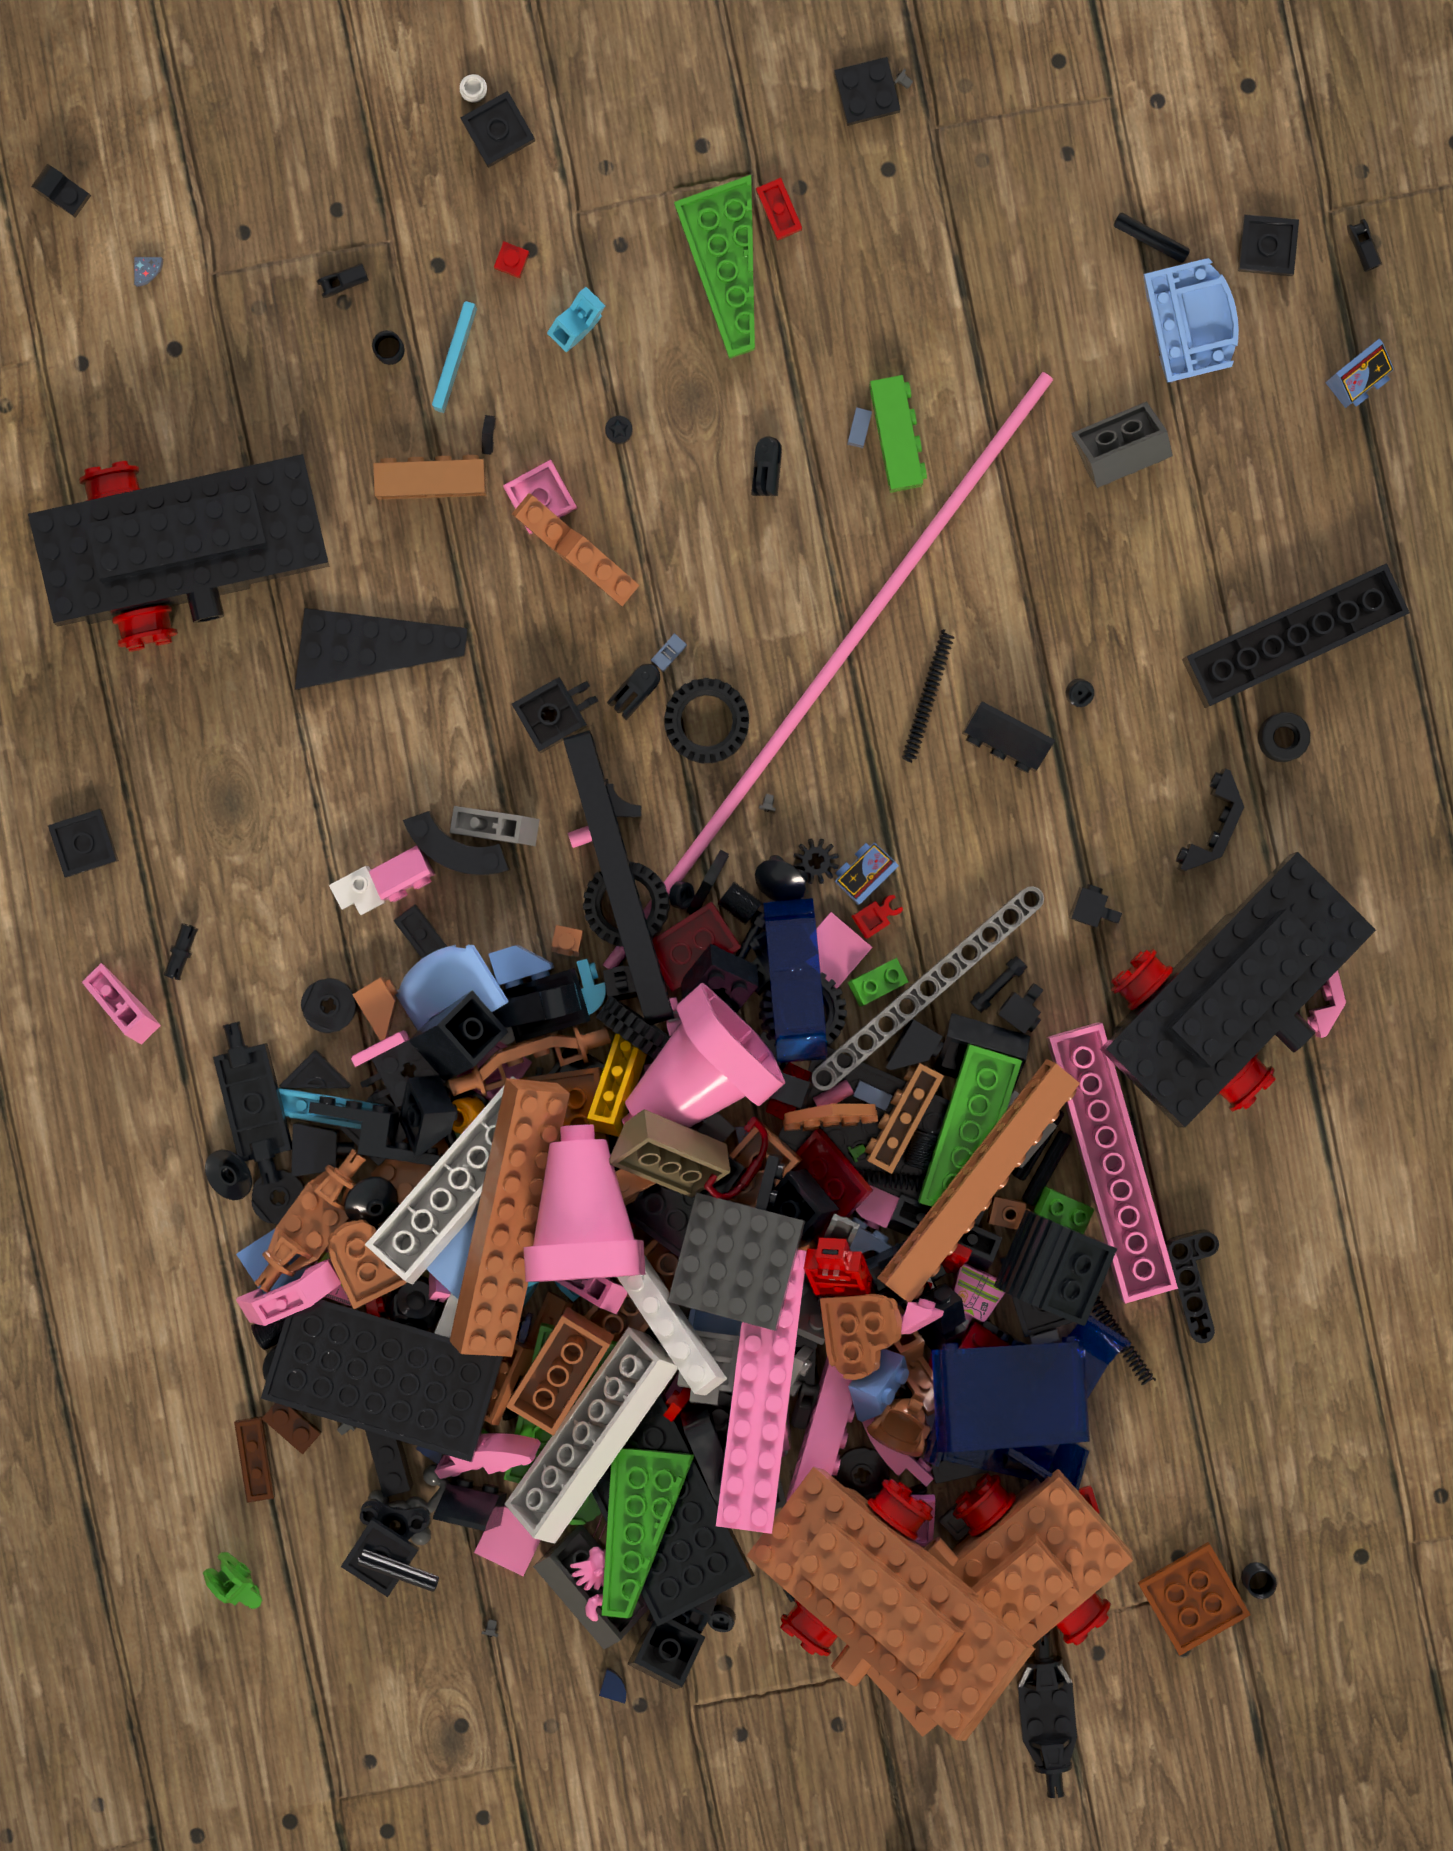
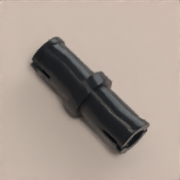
M185 923L181 924L175 945H171L170 952L172 954L163 975L171 979L175 977V980H181L187 958H191L192 955L190 950L196 933L199 930L192 925L187 926Z

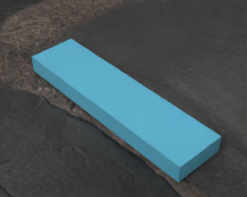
M465 301L432 402L433 408L438 412L445 413L477 311L476 305Z
M279 1087L285 1116L289 1118L361 1129L362 1121L309 1113L310 1102L317 1101L320 1096L336 1098V1103L344 1105L349 1100L362 1102L363 1108L372 1109L373 1105L385 1106L384 1104Z

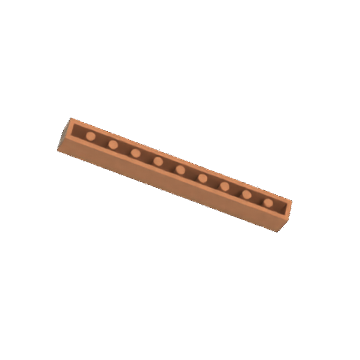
M1046 1059L877 1279L905 1301L912 1302V1300L917 1299L922 1294L924 1285L929 1278L934 1277L939 1272L942 1261L947 1255H951L956 1250L959 1239L964 1233H968L973 1228L976 1217L981 1211H985L990 1206L993 1195L998 1189H1002L1007 1184L1010 1173L1024 1162L1027 1151L1041 1140L1044 1129L1058 1118L1061 1107L1075 1096L1076 1088L1080 1083L1057 1063Z

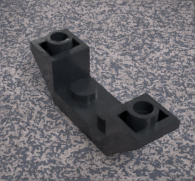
M1225 768L1220 773L1215 772L1209 787L1213 788L1210 795L1230 803L1229 807H1223L1219 815L1218 821L1221 824L1218 831H1213L1207 842V846L1210 847L1209 851L1194 844H1188L1186 848L1182 847L1176 858V862L1179 863L1177 870L1187 871L1223 856L1244 809V804L1230 770Z

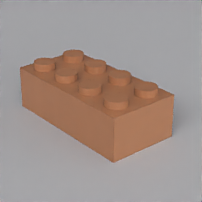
M566 1307L506 1407L554 1436L609 1348L614 1335L569 1307Z

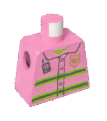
M967 1263L956 1272L952 1285V1290L963 1301L966 1321L962 1324L966 1329H968L973 1317L985 1322L1005 1294V1292L994 1287L997 1277Z

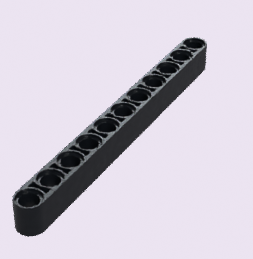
M588 730L563 738L645 1022L651 1026L674 1019L671 1002L592 733Z

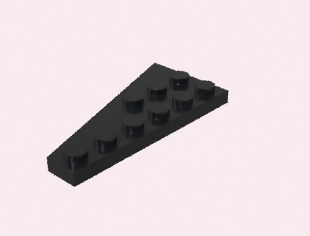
M305 608L295 690L465 657L469 629Z

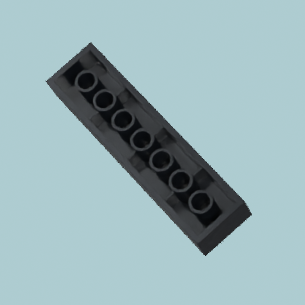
M1386 563L1184 657L1182 661L1204 708H1207L1401 618L1410 612Z

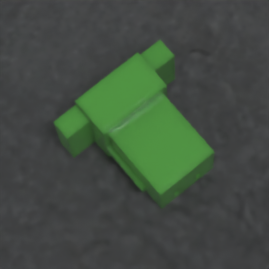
M863 1144L852 1149L850 1146L847 1147L849 1156L852 1157L854 1162L858 1161L857 1157L865 1153Z

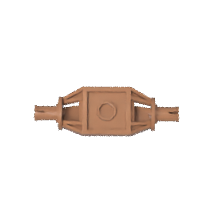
M574 1026L572 1028L575 1036L548 1033L499 1049L480 1068L476 1065L473 1067L474 1069H471V1073L448 1080L453 1096L477 1088L481 1090L483 1097H486V1091L505 1085L506 1076L502 1064L507 1063L508 1067L523 1063V1057L533 1054L535 1058L547 1055L550 1053L549 1048L552 1047L555 1049L560 1066L583 1059L584 1063H587L588 1058L586 1054H588L589 1050L611 1044L607 1028L603 1027V1029L582 1035V1033H579L577 1026ZM559 1047L576 1048L578 1054L562 1058ZM499 1068L502 1079L486 1084L485 1079Z
M352 1149L339 1168L327 1165L325 1172L308 1182L276 1226L268 1251L265 1250L262 1254L269 1264L254 1282L258 1287L261 1285L260 1289L268 1293L282 1273L293 1277L297 1271L320 1261L328 1251L329 1235L342 1224L350 1221L344 1210V1202L349 1190L356 1184L352 1177L363 1162L366 1161L365 1156H360V1154H357L358 1151ZM343 1186H346V1190L340 1202L337 1199V1197L341 1192ZM296 1254L301 1255L291 1265L288 1264Z

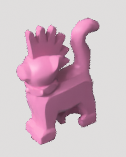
M593 1547L589 1550V1558L586 1561L570 1565L571 1568H579V1570L572 1573V1577L581 1576L576 1585L580 1586L586 1582L584 1590H589L593 1585L595 1590H599L600 1585L603 1587L606 1549L601 1550L599 1547ZM596 1594L589 1598L585 1606L586 1616L592 1621H598L596 1608L597 1606H602L603 1594Z

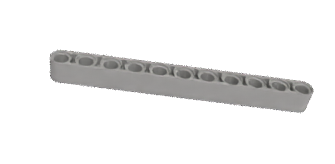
M1031 886L1016 894L817 1066L810 1076L813 1087L821 1091L833 1088L1043 905L1044 895L1042 891L1037 887ZM1026 892H1031L1036 896L1037 902L1034 907H1029L1024 903L1023 898ZM1005 910H1011L1015 913L1016 922L1013 925L1004 922L1003 913ZM985 928L993 929L996 934L995 940L991 943L986 942L982 937V932ZM964 946H971L975 950L973 960L969 961L963 958L961 951ZM944 963H949L954 967L955 973L952 978H945L941 974V967ZM929 981L933 984L934 992L931 996H924L921 993L920 985L922 982ZM909 999L913 1003L914 1008L910 1014H904L900 1011L899 1004L901 1000ZM882 1017H888L893 1022V1027L889 1032H883L879 1028L878 1023ZM861 1035H868L872 1039L870 1049L862 1050L859 1048L858 1038ZM842 1052L849 1054L851 1057V1064L847 1068H841L837 1064V1057ZM821 1070L827 1071L831 1076L830 1083L827 1086H820L816 1081V1075Z

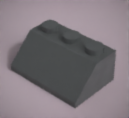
M1147 402L1071 433L1084 467L1097 488L1173 456L1168 432Z

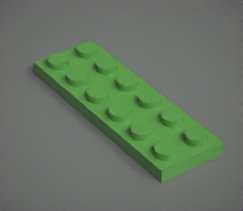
M968 1044L918 1199L919 1203L931 1207L935 1204L1005 1114L1022 1060Z

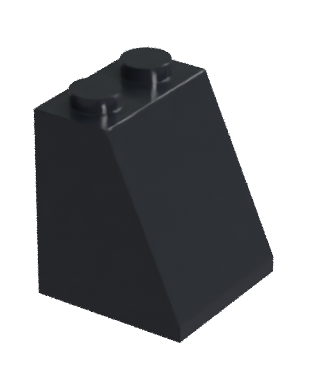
M472 990L425 1023L408 1041L444 1081H447L475 1067L508 1033V1030Z

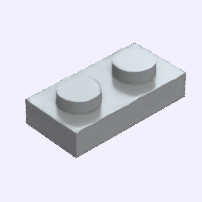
M806 1345L794 1357L789 1396H796L802 1385V1382L799 1381L801 1375L805 1377L813 1362L809 1359L814 1350Z

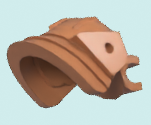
M915 1392L911 1399H894L890 1405H887L882 1414L874 1417L872 1424L867 1427L868 1433L879 1443L896 1452L913 1457L921 1456L925 1446L924 1440H926L931 1430V1426L926 1422L925 1412L922 1408V1402L925 1397Z

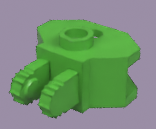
M221 1552L217 1557L221 1561L220 1567L222 1570L217 1572L213 1568H208L203 1572L206 1586L223 1603L236 1605L240 1601L251 1609L258 1608L263 1600L259 1594V1587L255 1586L252 1582L250 1569L228 1552Z

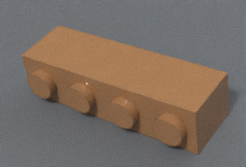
M464 455L462 460H452L451 456H437L435 461H424L423 457H409L408 462H397L396 458H382L380 463H373L374 492L377 500L487 496L486 463L484 459H479L478 455Z

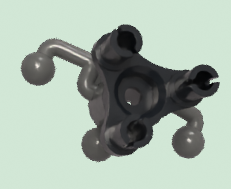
M429 1465L423 1472L424 1481L430 1486L438 1485L440 1488L428 1503L416 1496L410 1497L406 1501L395 1500L389 1502L388 1497H383L382 1490H374L369 1494L367 1501L361 1507L360 1521L364 1525H368L373 1517L405 1539L409 1540L411 1538L414 1544L425 1545L431 1539V1530L428 1527L431 1521L430 1513L436 1510L443 1492L450 1482L447 1478L440 1479L435 1473L437 1465ZM393 1520L398 1521L400 1527H396V1523Z

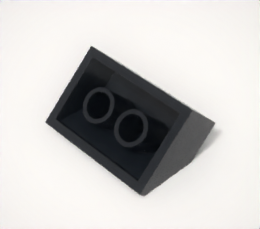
M983 701L976 706L962 733L967 736L965 741L978 748L983 744L991 749V755L1003 761L1006 757L1015 761L1014 767L1025 773H1029L1030 770L1034 772L1038 770L1055 742V739Z
M951 1013L942 1039L944 1045L937 1056L934 1070L943 1075L957 1078L967 1046L971 1044L1022 1060L1014 1085L1015 1088L1027 1059L1031 1036Z

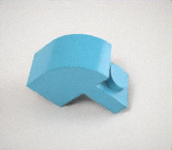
M585 287L578 293L571 306L555 319L547 334L565 352H568L599 322L605 305Z
M587 958L577 961V966L584 987L581 988L588 1014L590 1015L603 1004L607 991L605 982L595 985L594 979L599 978L595 962L589 963Z

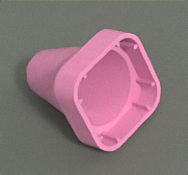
M701 983L676 1005L682 1022L626 1099L625 1104L629 1113L622 1119V1123L624 1125L625 1122L645 1109L690 1128L745 1096L754 1104L760 1106L785 1084V1080L773 1053L759 1035L714 991Z
M594 1125L560 1127L561 1142L549 1144L533 1246L523 1247L525 1282L646 1275L644 1241L634 1239L614 1166L610 1165L609 1162L611 1155L607 1141L605 1139H595Z

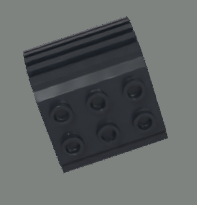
M1025 1210L994 1287L1042 1310L1085 1326L1117 1248L1034 1212Z

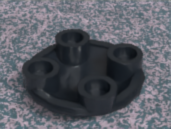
M778 855L770 856L768 860L763 861L757 866L755 871L756 884L768 898L779 903L790 904L799 901L804 896L806 890L805 883L808 877L803 870L796 869Z

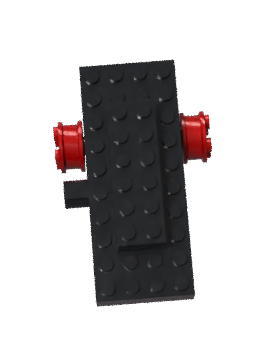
M303 454L144 489L139 488L136 475L139 473V467L129 465L128 461L115 462L111 464V468L102 470L101 467H91L85 469V475L79 478V483L85 486L87 500L28 514L53 623L59 627L81 621L93 624L112 620L113 624H117L120 634V640L117 642L118 647H126L129 652L144 649V644L154 642L156 646L172 642L171 637L178 634L177 629L172 628L169 613L172 612V606L188 603L193 623L212 621L224 617L220 595L250 589L249 584L330 567Z
M1299 852L1292 853L1233 913L1226 914L1174 968L1171 965L1166 967L1155 956L1157 952L1154 949L1150 951L1145 950L1144 952L1140 951L1129 962L1132 965L1124 972L1120 971L1111 980V983L1114 985L1111 991L1114 994L1119 992L1129 1002L1127 1007L1132 1011L1112 1030L1115 1034L1100 1050L1178 1128H1185L1218 1094H1221L1230 1103L1229 1109L1232 1112L1237 1109L1240 1110L1242 1107L1246 1110L1256 1101L1255 1095L1262 1088L1264 1090L1267 1089L1276 1080L1273 1076L1275 1069L1272 1066L1266 1067L1257 1058L1258 1052L1274 1035L1293 1053L1299 1050L1314 1035L1315 1030L1297 1012L1376 929Z

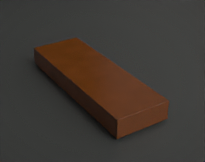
M263 1416L236 1420L234 1422L247 1503L275 1498L264 1422L262 1420Z

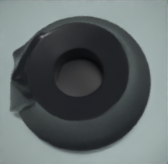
M420 1276L413 1285L407 1282L388 1292L384 1310L392 1321L426 1330L439 1320L444 1302H439V1298L437 1301L429 1299V1278Z

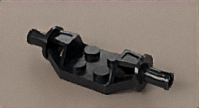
M1049 1631L1042 1637V1642L1040 1638L1034 1643L1035 1656L1029 1657L1025 1662V1668L1017 1683L1023 1743L1035 1762L1034 1770L1038 1773L1046 1774L1047 1797L1055 1798L1054 1787H1056V1794L1058 1798H1061L1065 1795L1062 1773L1072 1769L1071 1757L1077 1739L1073 1683L1062 1665L1063 1658L1058 1655H1051ZM1034 1668H1036V1681H1033ZM1040 1750H1042V1754H1043V1758H1044L1043 1761H1042V1757H1041Z

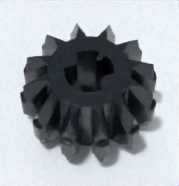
M811 838L808 839L809 850L803 844L798 846L805 854L794 853L793 857L801 859L802 863H797L793 866L796 869L803 867L805 869L804 872L810 874L808 878L809 884L813 883L814 875H817L819 884H823L822 873H825L830 879L833 878V874L827 869L828 867L838 869L839 865L830 863V860L837 859L839 855L838 853L828 855V852L834 847L832 844H829L825 850L822 849L824 839H819L818 847H814V841ZM817 853L818 857L822 856L824 862L820 863L819 869H813L814 865L812 867L809 866L808 861L812 859V854Z

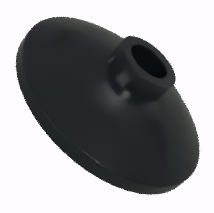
M223 1149L216 1150L208 1156L205 1163L206 1177L211 1187L219 1195L229 1200H240L249 1194L252 1188V1176L247 1164L240 1156L232 1151Z
M369 1177L363 1179L349 1190L344 1202L345 1213L350 1221L363 1219L372 1226L385 1221L394 1211L398 1199L397 1191L394 1185L385 1178Z

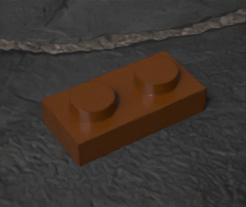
M275 1403L262 1418L263 1421L301 1454H304L322 1433L296 1409Z

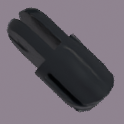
M766 436L757 442L752 478V496H778L782 445L776 438Z
M642 664L636 668L607 701V704L610 706L615 705L614 710L617 713H622V717L628 720L658 686L660 672L657 667L651 664Z

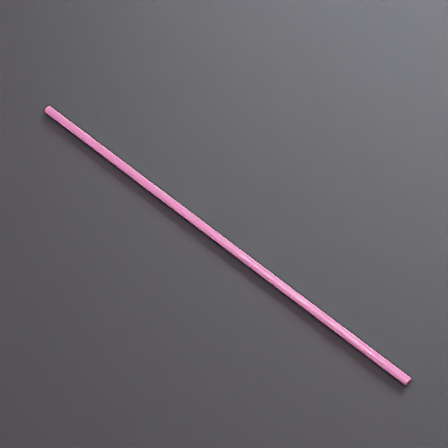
M1045 372L1041 373L666 878L664 884L668 894L674 883L683 880L1052 383L1053 378ZM652 900L643 909L646 919L652 908ZM616 946L603 965L608 969L618 967L626 957L624 947Z

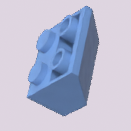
M520 945L489 953L498 985L505 984L506 989L523 984L522 978L530 975L532 981L549 976L548 970L554 968L552 962Z

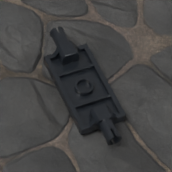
M240 1021L223 1025L229 1050H226L227 1053L214 1056L213 1060L236 1153L244 1162L250 1160L257 1162L262 1186L279 1182L273 1157H276L275 1154L292 1150V1140L268 1043L248 1047L244 1043Z

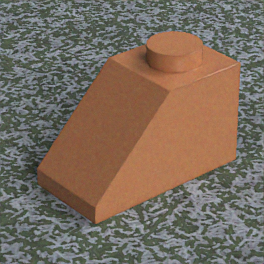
M380 977L352 994L380 1041L389 1037L398 1001L395 997L398 993L396 987L390 979L386 981L384 977Z

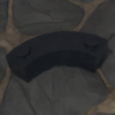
M430 811L403 820L408 833L417 846L431 859L449 869L475 875H492L511 870L501 844L488 847H472L459 843L441 829Z

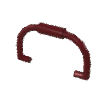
M752 1117L744 1130L750 1132L755 1126L761 1134L762 1144L757 1158L752 1160L738 1180L739 1184L728 1193H720L712 1186L718 1178L712 1173L705 1182L704 1188L713 1197L729 1200L738 1195L744 1187H748L762 1167L761 1163L767 1153L769 1141L764 1125L756 1117Z

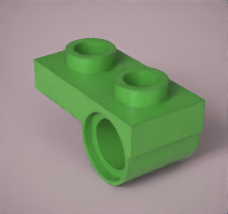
M895 958L847 983L859 1007L909 981L898 959Z
M1044 1187L1034 1212L1076 1231L1085 1233L1095 1208L1051 1188Z

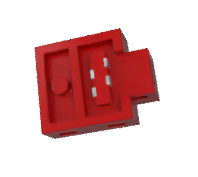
M819 1238L817 1249H807L804 1270L815 1295L848 1296L870 1294L872 1276L863 1253L851 1251L847 1239Z

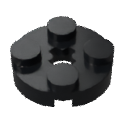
M334 978L318 980L311 984L305 990L301 1000V1009L308 1025L323 1033L340 1031L352 1022L357 1010L356 1000L352 995L354 992L346 983ZM329 998L334 999L333 1004L336 1005V1009L326 1013L324 1012L325 1007L322 1005V1001H328Z
M284 1169L276 1170L279 1182L262 1186L260 1177L252 1189L251 1202L254 1212L261 1220L270 1224H278L305 1188L298 1176H291V1172ZM274 1190L278 1192L283 1191L286 1194L284 1196V1204L281 1202L275 1204L272 1199L275 1197L273 1194Z
M862 1446L854 1447L839 1457L841 1461L835 1479L844 1487L856 1490L866 1500L875 1499L884 1488L882 1482L884 1480L889 1481L888 1465L876 1449ZM858 1468H863L864 1471L869 1470L870 1474L866 1476V1481L861 1482L860 1478L854 1477V1474L858 1473Z

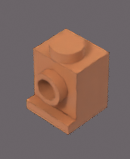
M556 925L551 946L553 947L552 952L579 957L584 930Z
M993 1195L987 1222L992 1225L1017 1230L1025 1210L1030 1211V1209H1025L1026 1203L1024 1201ZM1009 1209L1015 1211V1216L1012 1219L1005 1217V1213Z

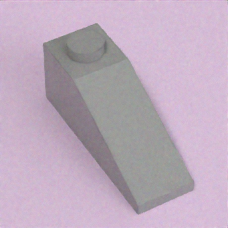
M454 806L450 833L536 846L540 819Z

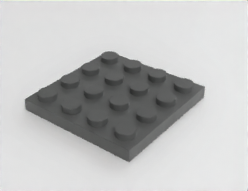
M696 1193L668 1302L777 1331L805 1221Z

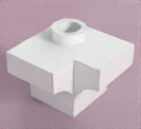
M364 866L329 885L342 910L355 904L359 914L363 915L386 903L378 895L369 873L371 870L369 866Z

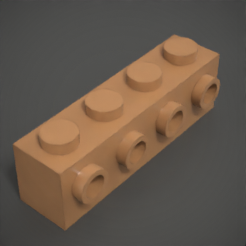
M922 1063L909 1066L903 1078L907 1081L904 1088L896 1090L890 1102L894 1105L890 1114L884 1113L877 1128L881 1129L876 1139L872 1137L864 1152L868 1153L867 1161L891 1174L893 1173L944 1075Z

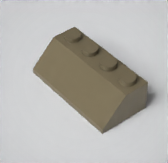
M645 1109L625 1122L609 1158L610 1165L691 1198L696 1196V1193L705 1190L704 1184L712 1173L718 1177L715 1182L730 1173L727 1145Z

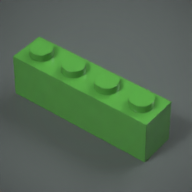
M903 375L870 381L869 388L889 492L922 487L923 479H927L925 463H920L918 452H922L919 435L914 436L913 425H917L914 408L909 409L907 399L912 398L909 381L904 382Z

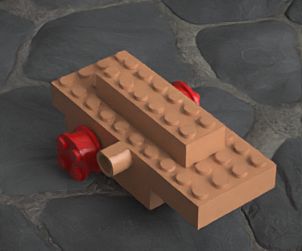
M813 1467L774 1518L772 1534L763 1533L747 1554L751 1561L795 1598L796 1604L789 1614H783L780 1617L782 1622L780 1628L789 1636L793 1637L795 1635L801 1640V1647L811 1655H814L816 1652L820 1656H829L831 1654V1645L839 1637L847 1645L833 1662L831 1668L846 1682L856 1687L869 1669L873 1667L955 1740L966 1741L1035 1648L978 1601L979 1594L915 1541L919 1537L917 1531L926 1520H932L931 1512L933 1508L922 1499L918 1501L910 1495L912 1493L911 1489L900 1481L897 1483L892 1479L890 1481L884 1480L882 1482L884 1488L877 1497L866 1500L856 1490L844 1487L825 1470Z
M1059 1469L1042 1483L1037 1478L1034 1479L1017 1495L1012 1492L1007 1493L999 1484L1001 1479L998 1475L990 1476L988 1473L983 1475L976 1482L977 1486L970 1493L965 1491L955 1500L958 1505L953 1512V1516L956 1519L962 1518L969 1526V1535L952 1550L940 1537L934 1538L923 1548L980 1596L977 1600L1031 1646L1055 1626L1064 1634L1062 1639L1067 1644L1074 1643L1076 1646L1081 1644L1087 1638L1088 1632L1094 1627H1101L1109 1619L1107 1612L1110 1609L1111 1603L1107 1599H1101L1096 1591L1133 1561L1131 1550ZM873 1667L869 1669L866 1674L922 1737L938 1725Z

